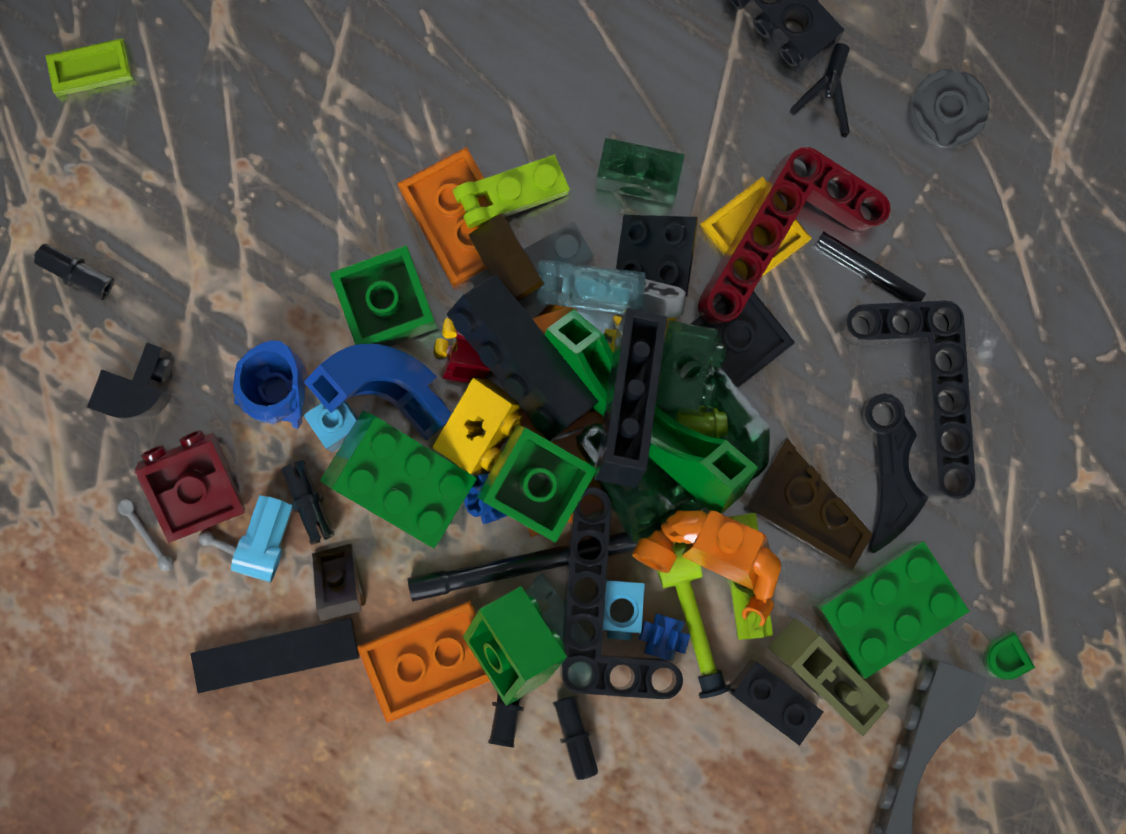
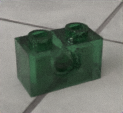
M605 138L596 188L674 204L685 154Z
M669 320L664 340L656 406L658 408L704 417L706 407H713L717 394V383L712 382L716 367L722 368L727 351V344L722 343L723 339L718 330ZM695 361L701 364L700 372L694 378L685 379L681 377V370L688 362Z

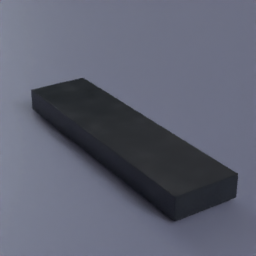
M352 618L190 653L198 693L360 658Z

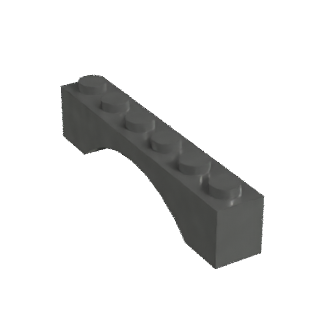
M933 659L929 660L928 666H922L916 682V688L920 689L916 705L911 704L904 719V728L908 729L903 745L898 744L893 753L891 767L895 768L891 784L886 783L880 795L879 807L883 808L878 824H872L868 834H913V807L917 787L924 770L939 746L957 728L975 717L987 677Z

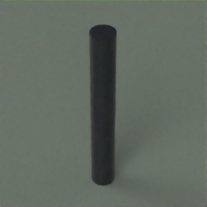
M824 231L815 244L909 302L922 301L926 295L922 290Z

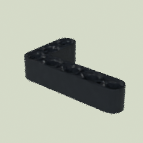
M946 300L857 305L840 322L841 336L849 344L867 346L920 343L930 488L933 494L941 500L951 501L967 497L975 487L976 478L965 322L961 308L954 302ZM935 312L942 313L948 318L949 328L947 331H942L934 325L933 315ZM895 314L903 315L909 321L910 326L907 333L899 332L893 326L892 320ZM862 316L869 322L870 330L868 334H859L854 330L852 326L853 317ZM938 352H944L951 358L952 366L950 371H944L938 367L936 363ZM941 391L948 392L954 398L955 404L951 412L942 409L938 399ZM945 431L953 433L957 439V448L954 452H949L942 445L941 438ZM948 471L956 473L960 479V487L955 493L949 491L944 484V477Z
M595 487L587 488L572 513L570 521L562 642L565 647L564 653L567 658L560 665V677L569 690L579 694L671 699L679 693L683 685L682 673L673 663L657 658L601 655L611 500L603 490ZM587 495L596 496L602 503L600 515L593 519L584 516L580 510L581 500ZM584 536L593 537L599 544V552L592 560L583 559L577 552L578 542ZM587 577L594 581L596 594L591 600L583 602L574 594V587L579 579ZM585 619L591 622L594 632L590 640L579 643L572 638L571 629L575 622ZM576 662H585L590 667V677L583 684H574L568 678L569 668ZM617 665H627L631 670V680L623 687L613 686L610 682V673ZM659 668H668L672 673L671 684L664 690L655 689L652 685L653 673Z

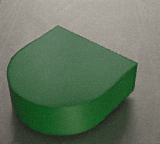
M1010 631L992 641L985 649L983 656L984 665L987 671L996 678L1013 680L1035 668L1014 631Z

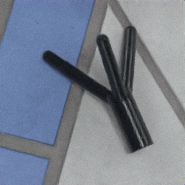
M836 43L826 74L791 107V112L797 113L826 86V98H831L833 92L835 94L841 131L844 136H847L850 130L841 76L850 48L846 44Z

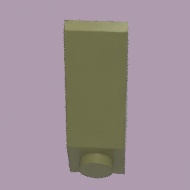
M796 618L787 625L768 647L782 663L862 736L867 733L890 707L820 635Z

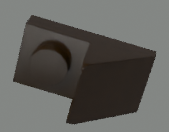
M352 544L312 553L316 610L320 620L324 621L362 611L361 606L365 605L366 600Z

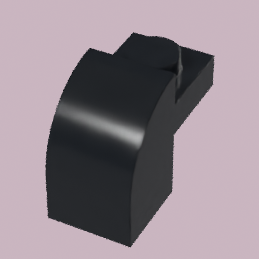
M147 342L132 380L101 369L87 408L129 422L145 421L158 415L172 398V395L158 390L160 383H165L171 373L173 363L169 359L172 353Z

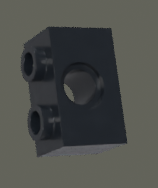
M753 659L748 661L730 686L731 690L728 691V693L799 746L824 713V711Z

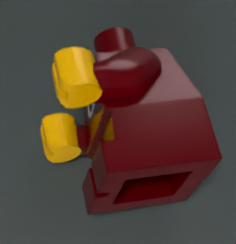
M445 318L442 335L444 338H454L452 346H449V342L446 339L437 338L433 349L435 358H448L443 368L442 379L470 383L473 378L485 379L490 368L483 364L477 352L465 337L455 329L453 322L449 318Z

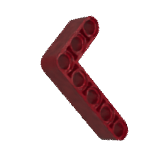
M801 147L794 150L777 165L698 301L700 316L708 323L721 324L736 318L741 313L806 201L848 228L862 232L876 227L888 219L891 211L888 198L882 192L816 149ZM795 159L805 164L807 169L806 177L799 176L795 172ZM828 181H832L838 186L840 194L838 199L833 198L827 190ZM775 193L785 197L787 201L786 211H781L775 206ZM862 202L870 206L872 210L871 220L866 219L862 215ZM757 226L762 228L767 234L765 246L755 241L753 231ZM736 260L743 262L747 267L748 275L745 280L739 279L734 274L733 265ZM716 294L723 296L728 303V309L724 315L717 313L713 307V299Z

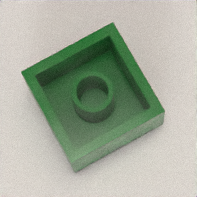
M407 245L330 273L355 345L378 344L391 346L438 329Z
M517 425L476 497L556 543L592 480L596 468L526 427Z
M522 586L480 608L463 635L467 645L506 706L545 684L567 658L560 636L555 631H550L542 619V611L538 602L532 596H528Z

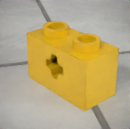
M473 378L432 448L469 474H481L491 471L502 453L500 448L507 436L511 437L516 426L521 425L523 409L505 390L490 380Z

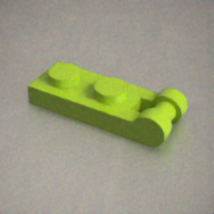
M554 154L476 182L463 183L453 189V194L457 203H462L466 214H464L463 218L467 227L475 228L484 225L501 213L507 217L566 196L570 188ZM485 195L489 206L480 207L477 198Z

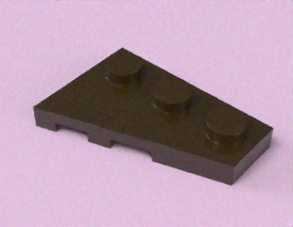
M785 438L745 509L756 513L762 519L846 568L853 570L873 535L872 532L848 505L830 489L815 468L805 461L790 440Z

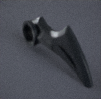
M885 393L869 398L864 403L861 411L863 424L869 431L876 434L880 481L877 518L868 547L870 553H876L905 531L920 513L929 498L917 487L909 471V454L917 434L905 416L904 406L901 401L892 394ZM880 402L888 404L893 410V419L886 426L879 425L873 419V409Z

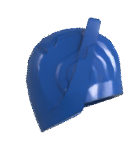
M271 340L255 346L236 364L233 383L234 404L240 406L245 414L257 421L270 423L271 425L287 421L292 423L293 428L298 429L302 424V407L305 402L306 387L304 381L308 376L302 360L293 349L281 341Z

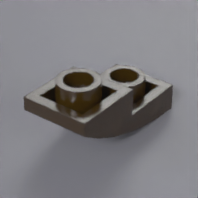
M503 213L468 234L491 276L496 274L517 301L545 285L530 256L522 247Z

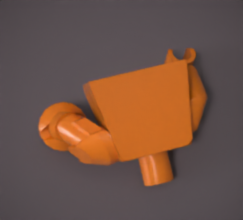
M701 510L677 511L674 515L668 517L666 522L661 524V530H656L650 537L639 539L632 556L641 563L660 572L670 573L677 558L673 550L674 543L684 542L687 546L682 557L753 590L755 594L752 595L742 611V617L745 620L753 611L761 618L759 626H763L771 614L774 603L770 598L773 597L781 571V561L770 550L767 536L762 532L713 510L707 513Z

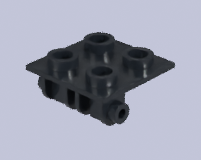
M624 214L615 272L679 287L686 292L685 297H687L698 217Z

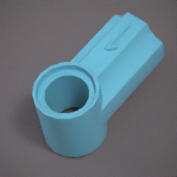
M259 495L246 535L240 538L235 550L231 571L266 582H272L282 554V547L280 546L293 510V505L269 496Z

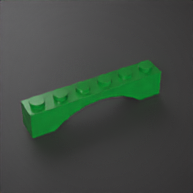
M573 309L548 327L545 336L599 401L593 408L604 417L613 352L604 334ZM655 405L648 457L707 509L721 514L724 513L744 495L758 467L727 440L709 437L691 430L671 418Z

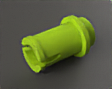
M712 408V412L676 413V421L691 430L709 437L713 436L714 438L727 436L726 412H719L718 408Z

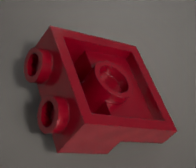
M202 430L189 433L179 440L180 446L166 451L164 445L151 448L141 454L142 461L137 463L134 472L168 543L245 513V506L229 473L230 466L214 432L204 436Z

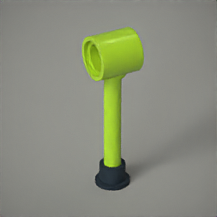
M676 542L674 543L673 550L677 558L670 573L657 570V574L663 589L672 586L676 587L701 675L698 676L702 690L699 693V698L714 697L730 691L731 687L730 685H725L722 671L716 669L691 581L703 577L701 566L682 557L687 544Z

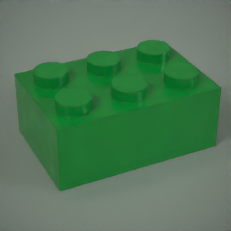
M365 410L361 412L320 479L321 482L332 490L433 549L437 546L477 480L473 475Z
M924 541L912 542L813 606V609L849 665L864 679H867L970 612Z

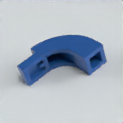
M359 344L346 347L323 361L304 381L306 386L330 413L348 399L357 395L370 394L382 397L396 406L425 440H428L444 426L452 414L442 399L436 396L428 387L437 376L413 356L385 345Z

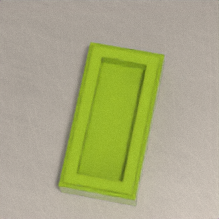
M123 38L45 55L52 91L57 97L134 80L127 44Z

